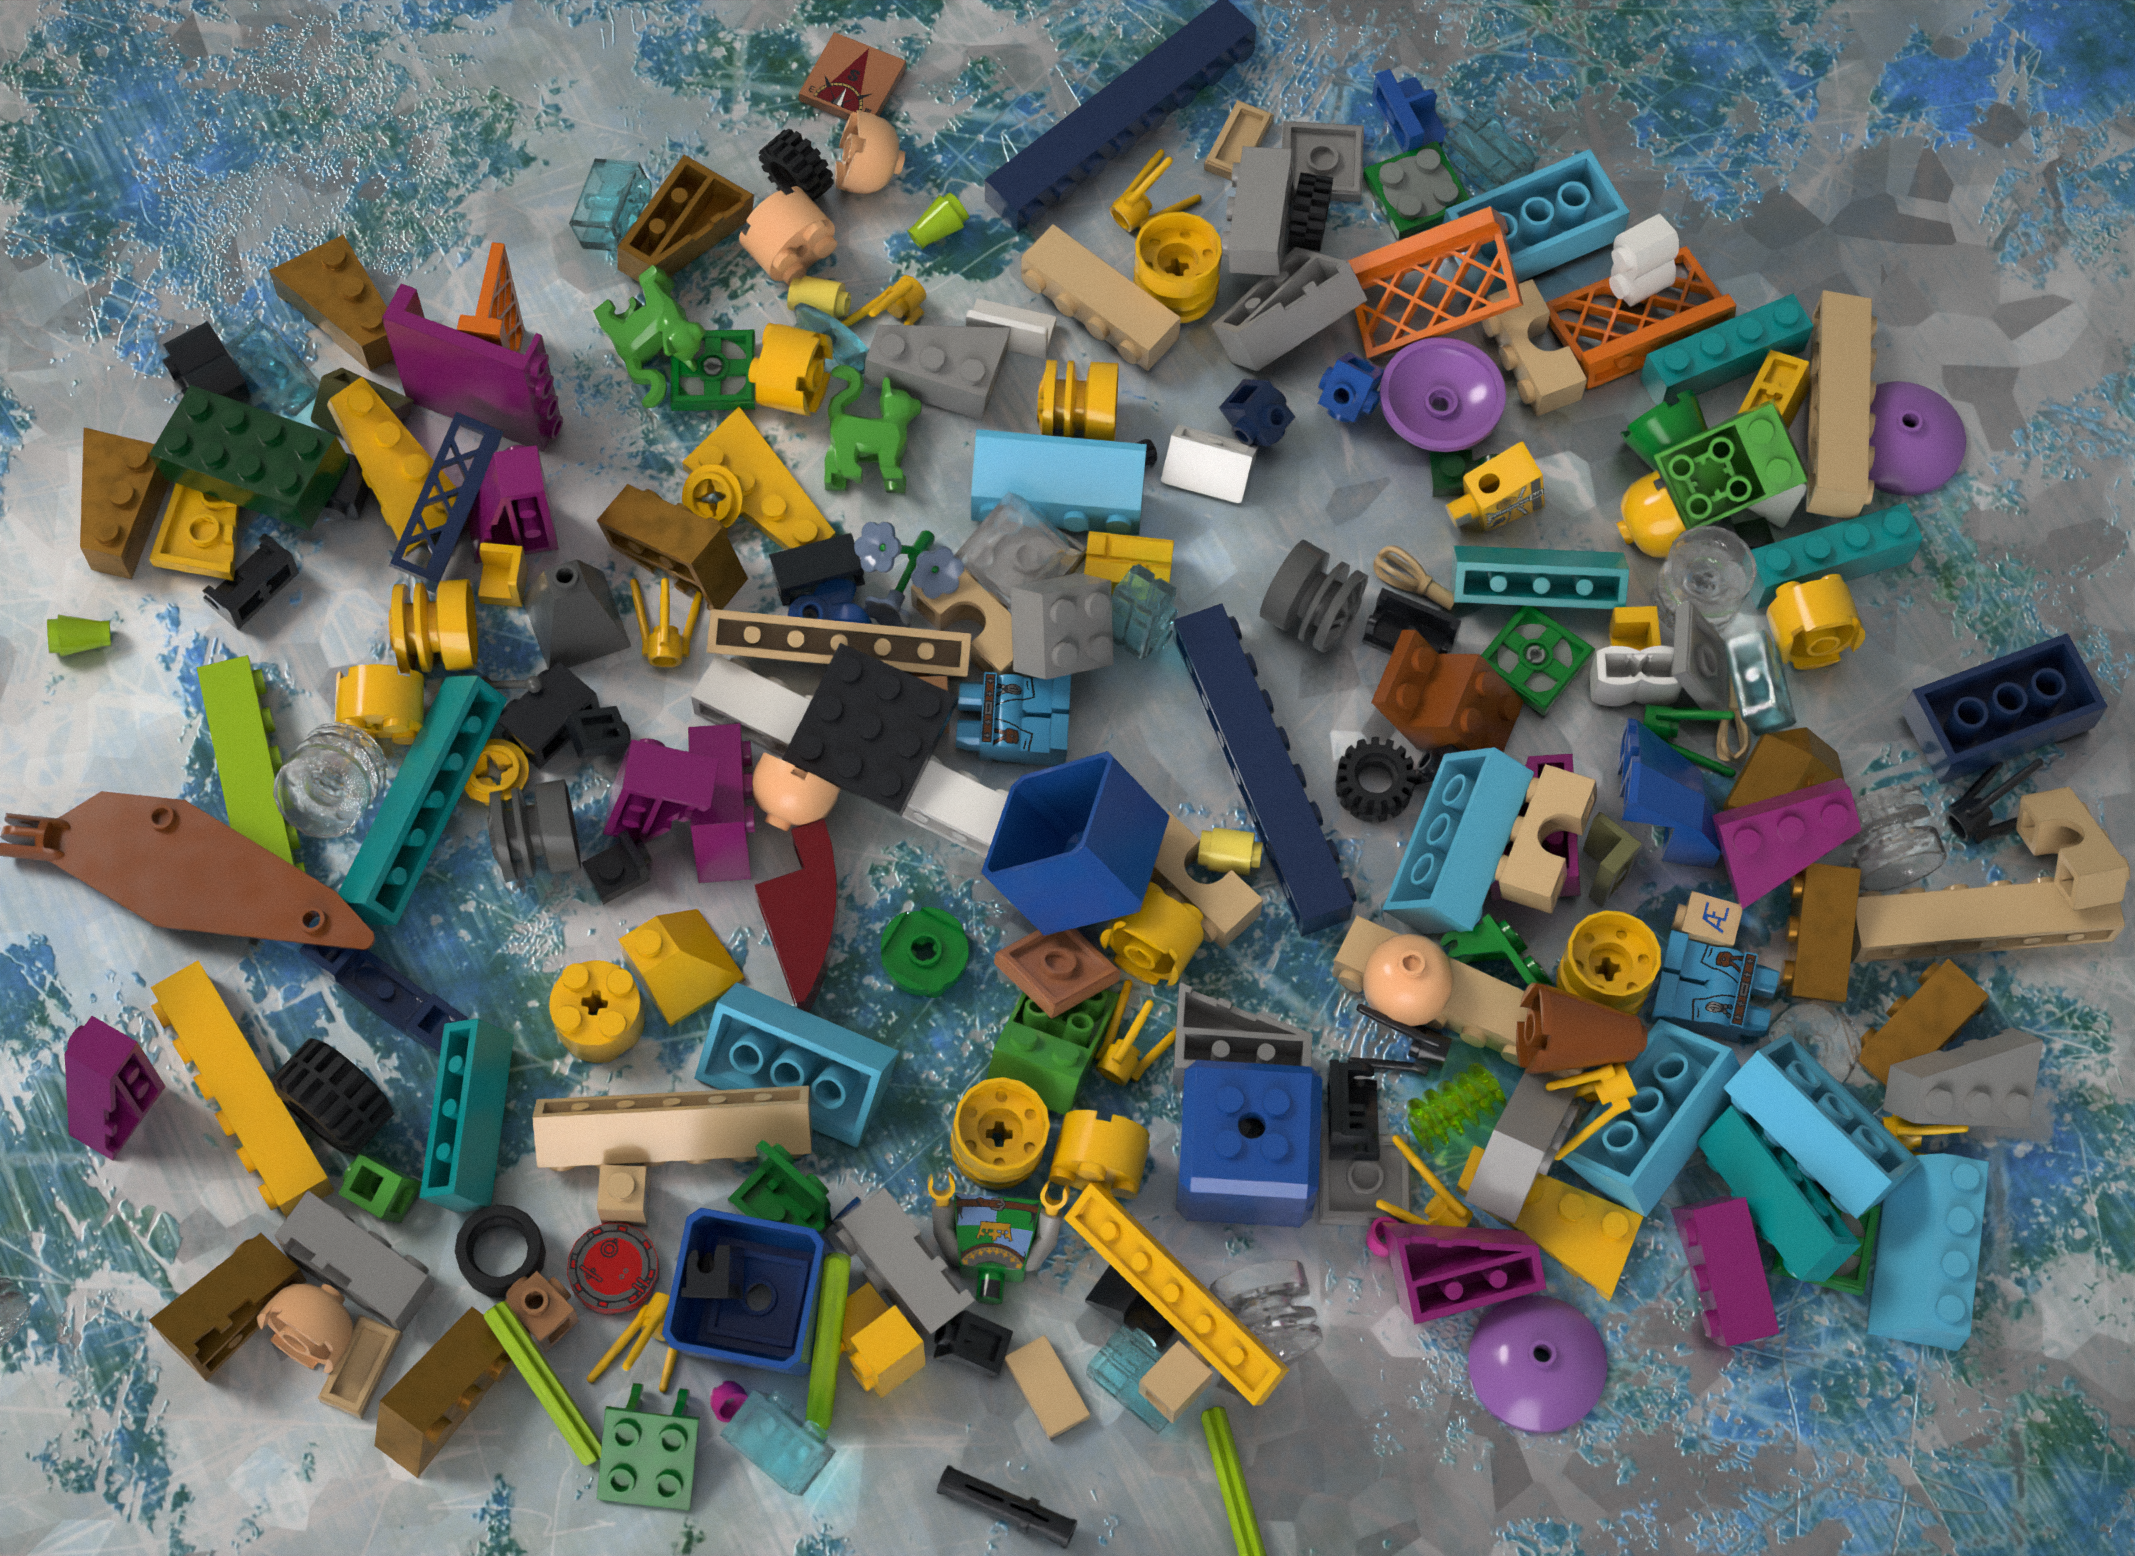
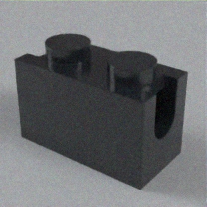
M558 662L550 671L546 669L537 675L543 683L542 689L539 692L532 693L527 691L520 699H513L503 708L500 718L497 720L498 724L505 729L502 732V737L506 741L517 745L524 752L526 758L539 770L571 740L564 722L569 712L600 708L596 692L561 662Z

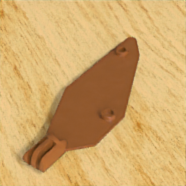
M101 791L59 818L12 813L5 814L4 821L10 825L2 827L0 837L9 843H0V856L51 862L158 928L367 950L375 943L374 932L336 891L186 800ZM320 917L318 925L309 928L310 922L314 918Z

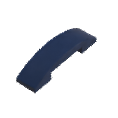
M304 944L299 950L300 954L358 1002L414 1041L439 1055L444 1024L469 1020L436 994L432 993L430 995L368 949L357 950Z

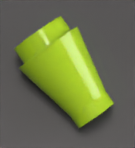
M951 192L947 193L944 197L938 195L917 222L907 230V233L913 242L923 250L929 244L964 228L963 223L969 219V215L961 202Z
M58 614V619H47L49 653H60V657L99 647L111 646L110 621H98Z

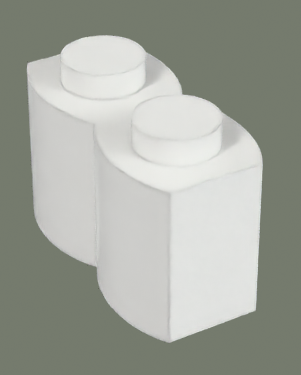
M1660 213L1616 236L1613 246L1614 250L1611 253L1614 264L1611 269L1609 285L1618 299H1623L1631 307L1671 286L1675 282L1676 266L1674 259L1679 252L1678 234Z
M1610 646L1596 651L1589 673L1591 701L1604 706H1622L1633 701L1643 705L1653 704L1661 706L1676 702L1682 686L1672 675L1674 647L1653 646L1638 651L1626 646Z

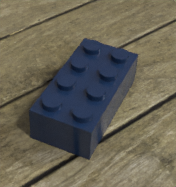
M2066 633L1913 689L1902 709V713L1941 785L2093 729L2108 706L2069 634Z

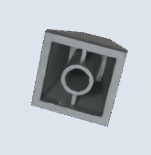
M578 559L543 570L522 598L549 671L558 662H561L566 668H571L631 647L604 572Z

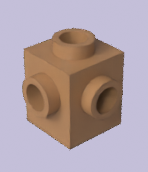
M536 1271L529 1279L524 1276L517 1280L506 1293L507 1299L505 1301L508 1302L533 1341L544 1353L580 1322L575 1309L567 1302L572 1297L571 1294L555 1277L547 1281Z

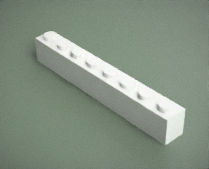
M718 654L691 695L694 714L716 725L740 723L742 738L748 741L751 740L752 743L782 758L813 698L812 695L803 697L791 691L786 683L776 677L769 676L766 679L754 673L749 665L737 658L728 660ZM932 755L902 817L986 858L1009 792L1002 789L994 791L982 785L979 779L964 770L955 772L943 766L942 762Z

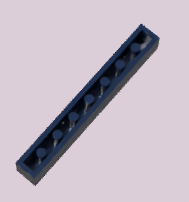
M1218 0L984 180L985 202L1017 233L1028 224H1036L1043 218L1047 209L1056 202H1062L1071 197L1078 185L1089 177L1095 178L1114 157L1118 154L1124 155L1134 147L1137 140L1145 133L1156 131L1165 122L1167 116L1176 109L1187 107L1194 100L1196 94L1207 85L1213 86L1217 84L1229 68L1237 62L1239 64L1245 62L1255 50L1257 26L1230 1Z
M1221 603L1174 619L1173 640L1260 842H1263L1264 852L1301 937L1350 920L1353 904L1357 902L1355 889L1351 880L1348 877L1342 878L1337 867V864L1340 863V858L1335 843L1332 839L1326 840L1320 828V826H1323L1320 809L1315 801L1309 802L1305 794L1304 788L1307 787L1305 775L1298 763L1293 765L1287 752L1290 751L1288 736L1282 726L1276 727L1271 716L1274 713L1271 697L1266 689L1260 690L1255 677L1258 676L1256 663L1250 652L1244 654L1239 643L1242 640V634L1234 616L1228 617Z

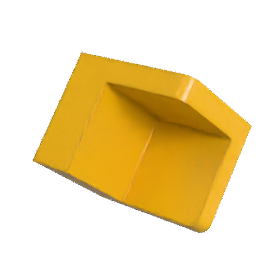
M481 543L479 553L483 568L478 592L479 602L481 604L522 607V598L525 594L528 576V565L523 546Z
M1657 606L1614 607L1608 625L1610 646H1626L1638 651L1648 647L1661 646Z

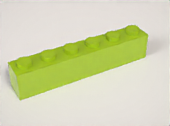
M248 655L196 667L230 828L308 874L305 863H297L295 850L302 848L296 823H288L286 811L293 809V803L287 783L280 785L278 772L285 770L279 745H271L269 733L276 732V725L270 706L263 708L261 695L268 694V689L262 668L254 670Z

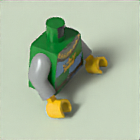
M948 1172L950 1185L947 1189L940 1191L933 1187V1175L930 1174L927 1181L928 1191L931 1197L936 1199L931 1204L933 1234L945 1258L949 1263L959 1266L960 1277L977 1279V1302L989 1305L1002 1304L1005 1281L1024 1282L1027 1271L1037 1270L1055 1248L1063 1216L1059 1209L1066 1204L1070 1196L1069 1186L1065 1185L1063 1198L1059 1200H1054L1049 1196V1180L1041 1190V1200L955 1193L954 1201L949 1198L955 1192L954 1176Z

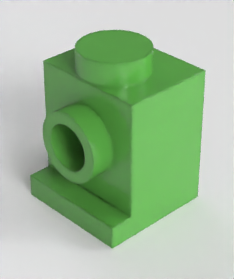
M359 1153L356 1160L352 1161L345 1170L343 1176L344 1183L338 1194L380 1219L402 1223L422 1182L375 1156Z

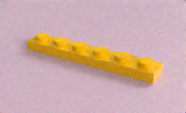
M1089 1183L1064 1216V1219L1253 1406L1263 1405L1290 1369L1099 1183Z

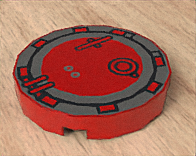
M604 1223L589 1229L575 1242L568 1256L567 1276L574 1295L587 1308L601 1314L615 1315V1313L629 1312L637 1309L652 1295L659 1280V1259L652 1241L640 1229L626 1223Z

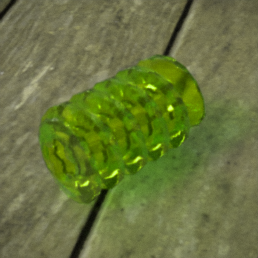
M1476 1062L1468 1066L1467 1074L1459 1071L1454 1073L1452 1082L1448 1080L1439 1082L1437 1091L1433 1089L1425 1090L1422 1094V1100L1418 1098L1408 1100L1407 1120L1417 1141L1428 1154H1432L1435 1152L1432 1138L1436 1137L1443 1145H1448L1450 1143L1447 1132L1449 1128L1458 1136L1465 1135L1463 1120L1466 1119L1473 1127L1477 1128L1480 1126L1478 1111L1481 1110L1488 1118L1492 1119L1495 1117L1492 1103L1496 1101L1505 1109L1507 1100L1493 1074L1483 1065Z

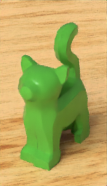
M652 265L639 275V282L645 296V305H642L635 297H631L628 300L630 306L626 312L615 314V305L611 300L607 299L593 310L602 331L610 338L617 354L625 362L628 376L634 384L651 385L650 391L641 401L642 406L645 408H654L664 400L667 384L665 376L657 369H643L644 364L652 360L664 348L665 355L675 356L691 371L695 372L697 364L694 356L700 349L701 339L705 334L704 327L700 323L689 322L685 309L671 297L670 293L675 287L673 280L666 275L664 270Z
M849 365L834 367L831 375L846 380L848 386L831 398L827 410L830 420V446L824 459L825 490L846 491L847 479L863 484V469L858 465V462L879 463L886 492L905 493L907 481L900 466L908 446L907 427L921 413V401L912 398L906 390L892 388L890 378L884 377L879 399L882 418H866L846 414L845 407L860 397L865 387L864 379L861 373L854 367Z

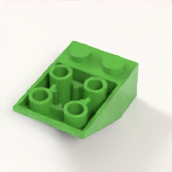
M1774 398L1654 455L1688 533L1808 481V473Z
M1104 989L1051 1019L1048 1014L1023 992L993 1049L987 1079L1005 1077L1022 1081L1038 1093L1047 1109L1062 1115L1072 1111L1084 1088L1120 994Z

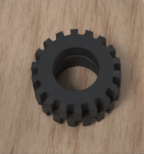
M309 1038L271 1078L273 1088L283 1103L318 1136L337 1150L346 1154L356 1156L394 1115L389 1100L379 1087L343 1054L320 1040Z

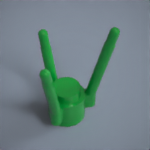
M1646 704L1643 725L1683 757L1726 776L1734 777L1736 775V771L1730 767L1668 742V737L1677 738L1680 719L1732 720L1735 718L1733 711Z

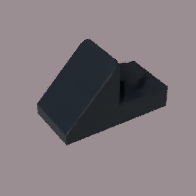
M1111 1264L1085 1299V1303L1160 1353L1177 1331Z

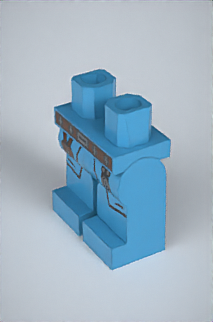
M984 672V682H960L958 710L981 711L982 716L981 721L957 720L956 748L979 751V761H992V759L1003 762L1056 766L1066 763L1071 674L1045 680L1014 674L997 676V673Z
M1671 930L1665 949L1649 1024L1655 1025L1660 1018L1691 1032L1712 1037H1724V1040L1735 1043L1738 1042L1740 1034L1765 1037L1769 1026L1771 1010L1748 1005L1750 994L1773 999L1780 972L1757 964L1759 954L1746 951L1743 954L1732 948L1707 945L1689 940L1688 934Z

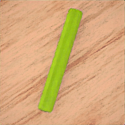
M837 1252L828 1253L824 1259L805 1417L806 1427L818 1431L828 1430L832 1423L851 1266L850 1256Z
M501 1301L488 1309L484 1314L485 1321L581 1463L587 1466L601 1458V1440L508 1302Z
M1222 1406L1209 1408L1202 1412L1201 1421L1239 1556H1267L1226 1410Z

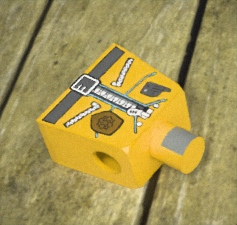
M1521 441L1468 472L1463 477L1465 495L1445 505L1447 513L1456 528L1476 518L1485 532H1489L1545 507L1543 474L1524 442Z

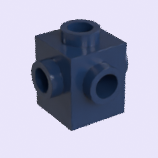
M1243 379L1219 407L1231 424L1233 435L1246 445L1271 446L1284 436L1285 429L1295 418L1286 405L1287 400L1283 393L1273 387L1269 380Z

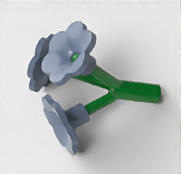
M868 522L863 526L862 536L855 541L854 550L861 557V567L864 571L872 573L878 570L879 572L887 573L893 569L895 558L898 555L908 554L909 559L895 590H890L884 599L868 596L865 600L863 611L869 617L876 619L878 624L911 627L912 615L901 608L905 599L903 592L910 578L913 584L918 588H922L923 594L930 599H935L942 593L951 594L959 587L958 577L964 572V564L961 559L954 557L951 549L946 546H940L933 552L929 551L935 541V536L932 532L922 531L913 545L909 546L902 545L901 541L895 537V527L889 522H881L879 524Z

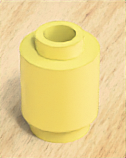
M807 275L802 279L793 278L787 297L788 310L796 311L797 316L830 323H838L841 316L846 317L848 315L851 305V293L846 292L843 282Z
M1214 827L1213 831L1202 830L1198 865L1208 866V871L1228 873L1232 869L1237 875L1250 876L1251 868H1260L1263 842H1255L1254 832Z

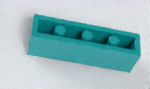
M1794 293L1648 353L1640 380L1656 406L1664 401L1671 403L1673 406L1680 401L1677 394L1685 390L1692 389L1695 395L1698 396L1760 370L1770 349L1790 356L1805 351L1814 325Z
M1905 502L1749 550L1740 574L1756 609L1769 606L1777 598L1776 589L1787 582L1796 581L1803 584L1809 581L1820 580L1829 574H1840L1843 581L1847 582L1911 562L1923 537Z
M1453 545L1450 586L1453 600L1458 603L1614 609V607H1626L1630 569L1624 553Z
M479 1018L444 1024L419 1197L455 1213L475 1211L491 1206L514 1040L513 1034Z
M1730 1105L1696 1142L1706 1155L1705 1161L1715 1173L1723 1177L1732 1189L1731 1196L1746 1197L1750 1215L1758 1224L1756 1226L1758 1233L1764 1240L1774 1245L1783 1257V1266L1793 1277L1800 1281L1825 1282L1861 1244L1813 1181L1799 1170L1797 1160L1784 1148H1779L1771 1143L1764 1134V1128L1752 1116L1745 1115L1734 1105Z

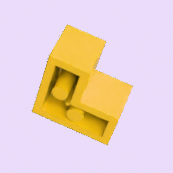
M869 1282L847 1297L840 1355L846 1352L849 1356V1360L854 1366L851 1368V1372L863 1389L869 1391L873 1388L880 1398H883L926 1365L924 1342L896 1305L889 1308Z

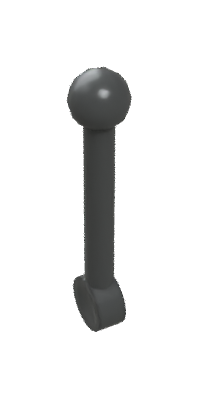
M488 676L481 677L494 689H527L532 693H536L542 689L543 685L541 678L538 676H531L527 680L492 681Z

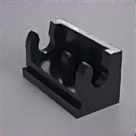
M265 533L258 538L261 542L259 549L235 570L234 581L226 579L216 589L208 585L202 590L205 594L203 597L205 603L237 630L299 574L292 553L284 549Z
M852 533L769 554L773 580L782 606L791 605L790 591L853 575L857 587L865 585L863 578L864 570L861 567V559L854 550L855 542Z
M1382 588L1377 598L1374 613L1368 618L1362 643L1392 655L1401 631L1417 630L1438 654H1451L1457 642L1462 621Z
M1330 1059L1327 1081L1329 1160L1379 1161L1377 1080L1354 1078L1356 1076H1374V1067L1366 1063H1341L1339 1060Z
M717 1245L714 1259L711 1252H707L703 1257L701 1271L698 1267L699 1251L693 1250L687 1260L686 1288L682 1287L681 1297L696 1299H743L745 1248Z

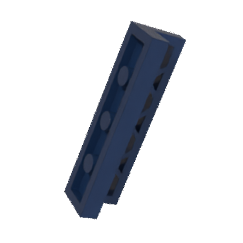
M457 411L453 417L389 564L392 568L421 579L426 589L432 593L436 592L474 505L493 453L497 452L503 431ZM460 426L483 436L478 449L464 454L460 453L454 439ZM451 448L454 457L445 460L449 452V449ZM474 458L469 470H467L464 461ZM458 464L464 482L461 487L444 492L438 478L439 472L444 468ZM435 486L438 495L429 498L432 488ZM457 496L451 509L448 499ZM441 502L448 517L444 525L428 530L421 515L422 511L427 506ZM418 523L422 533L412 536ZM441 533L436 546H434L431 537ZM424 539L431 553L426 569L402 559L408 545Z

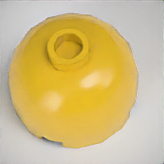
M1658 470L1631 484L1623 494L1620 504L1623 520L1616 524L1627 546L1635 542L1644 554L1654 558H1667L1694 547L1691 538L1682 541L1680 533L1686 531V527L1666 486L1657 489L1654 481L1661 478Z

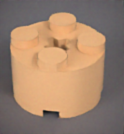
M797 186L791 187L794 191L793 193L786 195L780 190L762 201L746 220L751 226L746 236L742 231L739 236L740 244L773 280L784 281L788 286H790L793 278L802 279L806 275L807 268L812 266L818 259L828 257L838 244L833 238L835 232L833 222Z

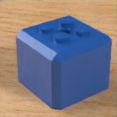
M1108 751L1022 775L1009 790L981 872L1044 936L1138 913L1141 911L1170 816Z
M1196 1060L1185 1069L1180 1112L1176 1210L1186 1221L1300 1228L1312 1218L1319 1189L1323 1078L1312 1067ZM1246 1118H1255L1263 1124L1265 1131L1258 1138H1247L1240 1133L1239 1123Z
M700 1207L686 1218L662 1335L671 1348L688 1356L802 1377L811 1371L824 1259L828 1253L837 1251L830 1240L814 1228ZM717 1245L745 1248L743 1299H696L681 1297L682 1287L686 1288L687 1260L693 1250L699 1251L698 1267L701 1271L703 1257L707 1252H711L714 1259ZM756 1285H766L772 1294L770 1304L763 1310H752L747 1302L749 1291Z

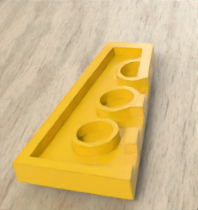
M360 377L331 397L327 407L350 452L355 454L363 470L361 474L368 488L373 489L382 507L380 511L387 525H391L398 541H400L434 460L363 377ZM440 470L438 478L444 492L457 488L446 474ZM433 486L429 498L438 495L435 486ZM457 496L448 499L451 509ZM441 502L425 507L421 514L428 530L444 525L448 518ZM418 523L412 536L422 533ZM425 539L408 545L403 557L405 558L424 544Z
M739 406L682 461L683 470L689 475L702 465L718 464L728 466V469L733 474L740 476L739 483L741 488L747 493L743 497L742 504L745 511L740 515L784 550L836 537L833 528ZM714 488L713 494L723 501V498H726V494L716 492Z
M176 483L149 557L153 566L234 581L239 505Z
M1475 1145L1471 1150L1456 1187V1191L1464 1197L1467 1195L1485 1152V1149ZM1541 1173L1538 1174L1515 1224L1482 1209L1501 1224H1507L1514 1230H1523L1538 1245L1539 1250L1542 1249L1562 1264L1561 1267L1574 1277L1578 1278L1579 1276L1597 1289L1596 1293L1607 1301H1610L1643 1219L1642 1215Z

